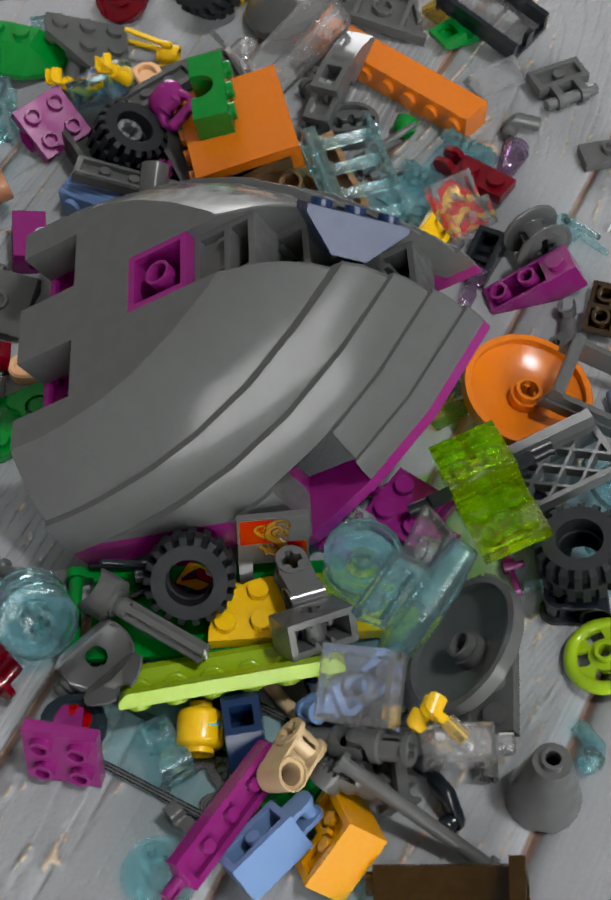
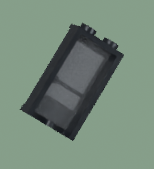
M436 0L435 6L436 10H442L506 57V61L510 64L546 29L550 14L532 0Z

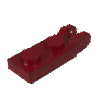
M454 145L446 146L443 149L444 156L438 155L432 162L436 171L450 178V181L456 182L466 189L468 188V190L497 205L516 187V179L469 155H465L460 148L454 147Z

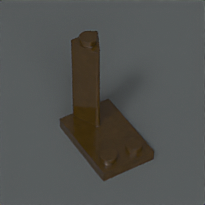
M509 855V863L373 864L372 871H366L365 874L366 896H373V900H530V883L525 855Z

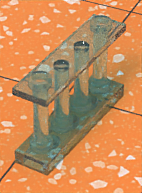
M370 112L364 113L359 130L327 138L318 136L315 126L303 128L299 145L318 191L332 193L350 200L386 191L391 205L376 210L398 216L401 221L410 223L414 214L413 202L405 195L381 139L380 126L377 122H374ZM365 141L370 153L369 155L333 163V161L328 160L326 150ZM371 166L376 167L380 176V180L346 189L340 187L336 179L337 175Z

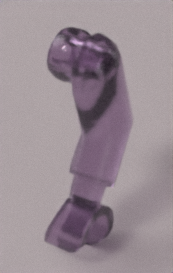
M480 268L482 273L467 279L469 284L464 287L457 302L462 307L466 305L470 308L472 307L477 297V288L481 287L487 280V277L483 276L488 272L487 270Z

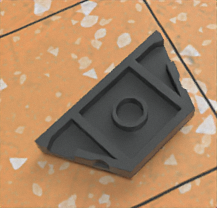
M341 0L331 12V14L345 22L424 47L427 35L422 29L423 19L418 10V0Z

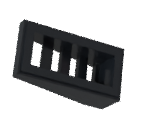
M479 225L466 254L473 261L475 260L487 265L485 268L479 266L482 270L481 277L473 276L464 280V282L485 288L506 251L503 243L505 232ZM486 243L495 247L491 249L483 246V244ZM479 252H482V253H485V254H488V255H491V256H490V258H487V257L478 255V253H479Z

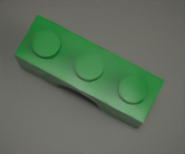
M221 49L187 57L189 80L196 95V98L191 99L192 115L201 141L235 133L234 120L239 119L235 101H232L233 98H236V92L232 80L229 81V78L234 77L230 60H224Z

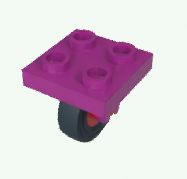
M67 694L57 697L50 702L43 710L40 720L25 718L20 732L28 775L44 781L58 780L70 782L80 787L94 786L102 788L106 776L102 742L107 735L108 726L103 706H86L83 698L84 694Z

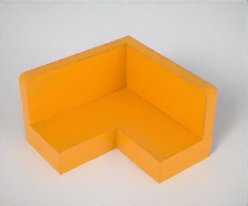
M322 790L313 803L319 805L323 810V817L315 826L317 834L311 841L314 846L295 865L305 887L332 900H346L388 842L363 798L355 794L347 795L340 791L337 795H331Z

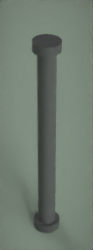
M346 750L341 753L332 767L334 772L337 774L342 772L469 863L500 864L501 860L496 856H487L350 759L352 754Z

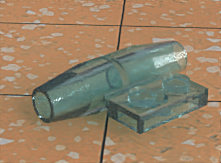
M453 537L424 568L417 561L392 550L351 610L358 620L384 629L376 648L388 650L396 671L430 638L459 596L477 558V551L456 537Z

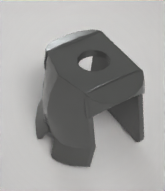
M106 620L97 623L59 656L54 668L56 670L59 669L61 676L71 688L84 694L83 698L86 706H102L115 702L117 700V691L123 685L134 686L141 671L143 658L135 652L133 640L128 632L118 623ZM93 646H101L107 652V661L100 667H92L86 661V653Z

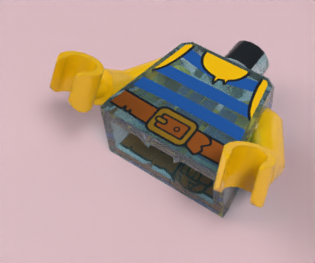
M103 53V57L94 56L95 66L75 78L69 76L62 78V68L60 67L45 68L46 84H58L63 90L68 91L77 110L106 104L110 101L114 102L115 99H119L135 85L131 63L124 58L112 60L111 53Z

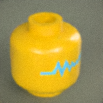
M191 701L190 707H186L178 712L175 743L181 750H184V755L187 757L199 759L214 757V752L220 750L224 745L225 733L222 711L213 708L211 701Z

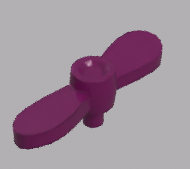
M504 537L498 538L497 546L503 560L501 561L503 574L510 575L513 588L520 596L522 591L515 572H517V568L525 566L524 560L515 561L514 558L510 559Z

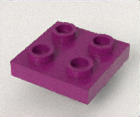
M58 84L14 111L11 115V119L20 129L19 134L24 145L33 153L37 151L45 163H48L65 151L62 131L67 129L73 139L79 142L88 136L91 129Z

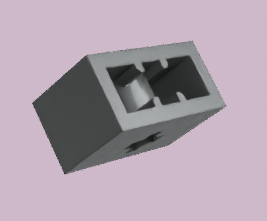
M335 595L268 616L274 651L292 662L360 640L354 605Z

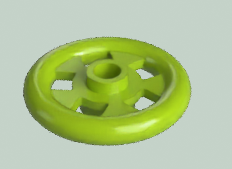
M611 617L591 620L580 626L567 640L563 652V665L570 680L580 689L595 695H611V680H596V673L598 671L603 674H611V654L601 656L603 653L611 652ZM601 633L603 635V639L597 640L592 645L587 641V639L595 634ZM588 654L590 665L579 667L578 656Z

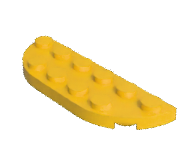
M356 571L316 573L323 583L327 597L335 595L354 605L359 639L416 635L423 622L421 613L413 600L403 590H398L382 577ZM273 576L254 579L234 589L231 602H227L226 610L222 614L217 611L215 619L210 621L208 631L210 649L243 647L273 642L268 616L286 610L282 595L274 582Z

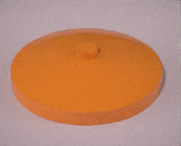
M508 334L493 338L477 349L463 373L462 396L470 416L487 435L497 442L509 446L566 419L536 404L537 400L553 387L565 358V354L558 352V345L532 335ZM577 362L565 394L593 406V394L589 379Z

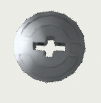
M537 205L519 214L508 225L503 236V243L506 249L518 252L517 263L520 268L563 244L567 248L571 244L572 233L569 227L562 224L556 225L558 215L553 207Z

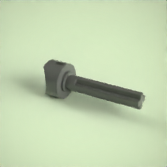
M100 569V579L96 587L88 597L78 603V608L81 612L97 621H112L117 616L199 665L209 656L208 652L211 645L128 598L129 582L107 569Z

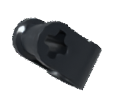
M544 587L543 600L540 603L539 614L550 625L585 624L598 618L611 617L608 590H606V597L599 600L597 596L591 597L592 602L584 603L583 598H576V602H570L567 600L566 595H563L561 598L553 595V588L547 590Z

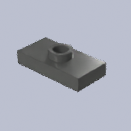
M611 139L578 144L577 153L585 172L611 168Z

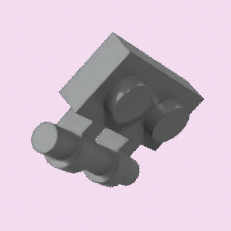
M576 56L526 73V82L539 99L548 95L551 97L543 102L546 111L552 109L561 110L566 108L568 104L576 101L580 103L590 99V96L596 95L599 92L596 83L585 84L589 81L590 73ZM569 88H572V89H573L572 91L567 92V93H564V92H563V90H566V89H569Z

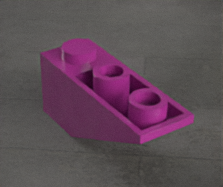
M563 244L482 289L493 315L558 301L582 289L588 283L577 261L567 246Z

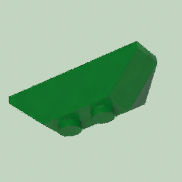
M0 20V77L26 81L44 78L45 68L60 67L62 71L67 64V57L64 55L65 50L57 43L52 45L44 38L43 30L38 27Z

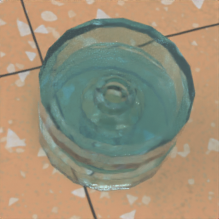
M353 519L336 527L330 532L324 544L322 583L327 595H335L354 605L355 611H371L383 607L394 597L400 582V572L403 565V547L398 536L387 525L373 519Z
M38 567L22 568L7 575L0 582V639L5 649L16 658L31 662L48 660L62 653L75 637L78 630L79 616L62 580L51 571Z

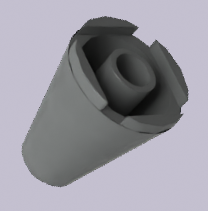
M545 743L540 745L514 769L505 786L506 808L513 820L525 830L556 834L568 828L578 817L582 805V792L572 756L560 744Z

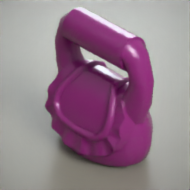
M168 79L161 82L152 91L148 99V106L153 114L157 116L161 127L172 132L177 131L192 115L191 99L193 97L188 91L182 89L178 81ZM183 101H186L187 103L167 122L168 117L171 116L179 105H182Z

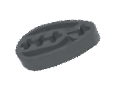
M344 102L341 103L331 128L306 123L302 119L297 124V138L300 143L305 144L332 130L342 151L364 149L373 144L378 138L379 116L367 104Z

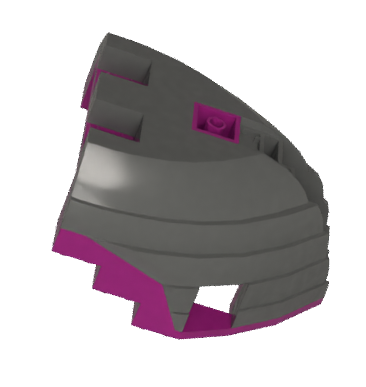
M248 177L195 178L155 186L81 209L27 235L25 261L50 280L51 286L49 298L21 311L17 365L44 385L43 408L12 422L10 451L36 508L45 520V528L66 550L86 564L100 563V560L103 558H136L151 552L155 543L159 544L160 538L166 533L171 536L173 530L177 528H182V531L185 532L188 531L189 526L197 527L196 531L202 533L204 528L212 530V537L216 538L220 535L224 539V546L233 548L237 546L236 515L309 509V545L320 542L380 485L433 421L490 330L489 324L468 305L462 307L452 298L439 292L482 273L480 267L461 249L447 244L436 236L401 220L399 224L410 228L409 235L367 263L330 255L320 249L296 207L298 199L310 202L311 195L333 200L331 207L344 210L345 204H351L366 208L365 215L378 218L380 211L332 193ZM332 428L333 434L355 459L308 476L296 464L319 444ZM183 560L176 563V565L185 566L196 561Z

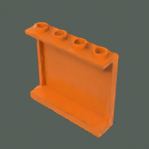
M274 64L229 79L234 84L236 98H233L232 101H235L239 119L234 120L235 133L201 141L193 121V115L182 124L181 127L183 129L178 130L183 147H188L187 150L183 151L189 168L193 167V170L188 171L190 179L228 177L289 156L291 157L294 169L306 165ZM194 91L189 92L193 98H196ZM183 101L182 105L178 106V109L173 112L174 115L187 103L186 101Z

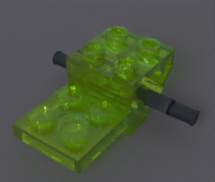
M490 420L428 448L445 488L411 504H407L406 506L411 518L452 501L465 529L467 528L486 565L553 536L549 523L525 485L520 470L543 459L556 455L550 441L514 457L494 422Z

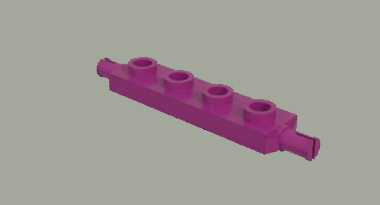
M258 739L167 859L166 863L169 865L173 877L158 894L161 900H176L185 887L197 891L269 794L258 785L257 769L273 743Z

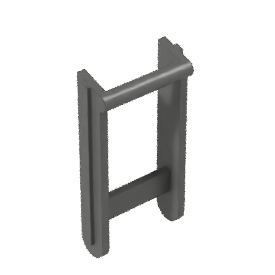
M575 333L559 347L558 352L565 354L553 387L541 396L536 404L565 418L588 408L594 417L596 426L603 435L611 438L610 413L565 394L578 361L611 375V351L587 341L584 334Z

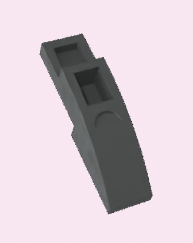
M347 31L335 42L323 59L310 84L313 92L302 114L304 122L331 128L349 85L354 86L375 40L374 36Z

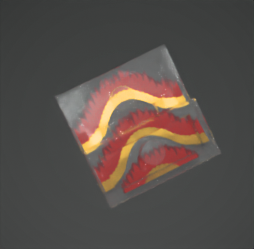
M469 168L422 188L436 218L455 241L462 240L476 233L479 225L488 227L498 222L489 195L479 196Z

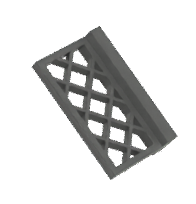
M588 408L464 467L467 476L470 477L524 452L542 446L549 441L553 445L556 455H552L474 491L501 532L611 480V466L604 470L594 469L598 460L611 462V444L596 426L594 417ZM597 441L594 450L582 449ZM566 456L563 465L550 464ZM574 459H589L586 468L572 466ZM535 471L532 480L520 479L521 477ZM544 472L558 474L554 483L540 480ZM567 475L581 477L580 481L573 485L563 484ZM504 486L500 495L489 493ZM513 487L527 489L523 498L509 496ZM536 490L550 492L548 497L541 500L532 499ZM504 505L518 507L516 512L504 518L500 515Z

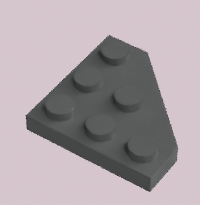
M46 11L44 38L52 45L57 43L65 50L64 55L80 69L83 67L88 70L91 68L96 69L94 67V56L103 57V53H111L112 61L119 59L127 60L123 65H117L129 66L128 40L124 26ZM107 73L99 74L104 79L105 87L124 88L123 85L117 84L114 79L110 78Z

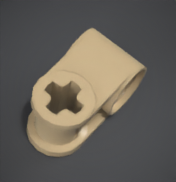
M300 717L291 719L280 729L275 742L259 764L257 769L258 785L263 791L272 794L300 791L306 785L317 763L325 755L327 750L326 742L321 738L316 739L305 728V722Z

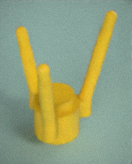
M129 27L124 28L126 33L154 43L150 44L127 38L130 45L156 51L155 59L157 62H160L158 64L159 67L181 60V46Z

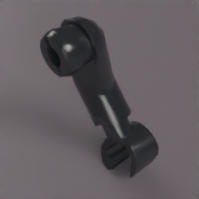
M424 753L417 756L416 762L411 768L427 779L429 788L439 798L445 815L439 817L438 821L453 832L461 831L465 826L466 819L455 789L440 771H432L433 769L437 770V765L431 755Z

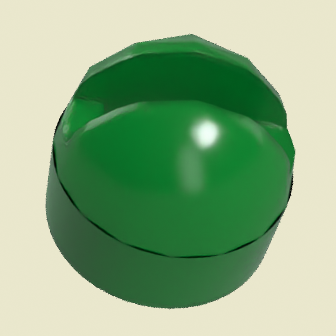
M398 114L393 125L394 133L412 122H416L418 126L417 120L409 114ZM417 126L400 138L407 139L412 137Z

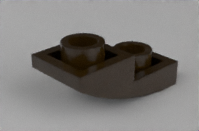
M594 280L581 332L611 338V283Z

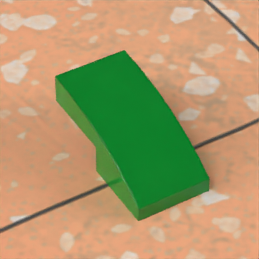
M451 17L429 30V35L445 50L461 48L481 40Z

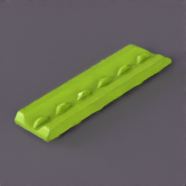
M273 642L210 652L207 659L203 660L200 665L187 657L142 664L140 674L134 686L123 685L121 688L118 706L119 710L130 709L136 712L146 710L151 705L165 702L169 705L182 704L188 701L189 698L194 697L218 698L229 691L242 690L243 692H254L260 690L264 685L278 683L282 686H289L298 683L300 679L311 677L329 679L340 672H345V666L340 647L292 662L274 651Z

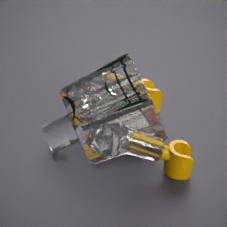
M431 691L430 694H426L420 709L413 707L407 717L409 729L422 735L424 772L487 768L497 762L498 756H515L516 754L514 732L495 733V725L492 721L461 722L454 714L448 716L443 712L448 700L438 692ZM429 720L438 721L432 723L429 727H427Z

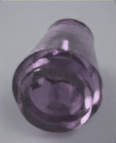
M510 137L501 147L497 170L513 178L529 157L528 144L518 137Z

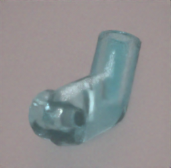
M582 719L571 729L572 733L584 746V755L578 759L577 764L586 775H593L597 769L601 770L605 765L606 744L586 719Z

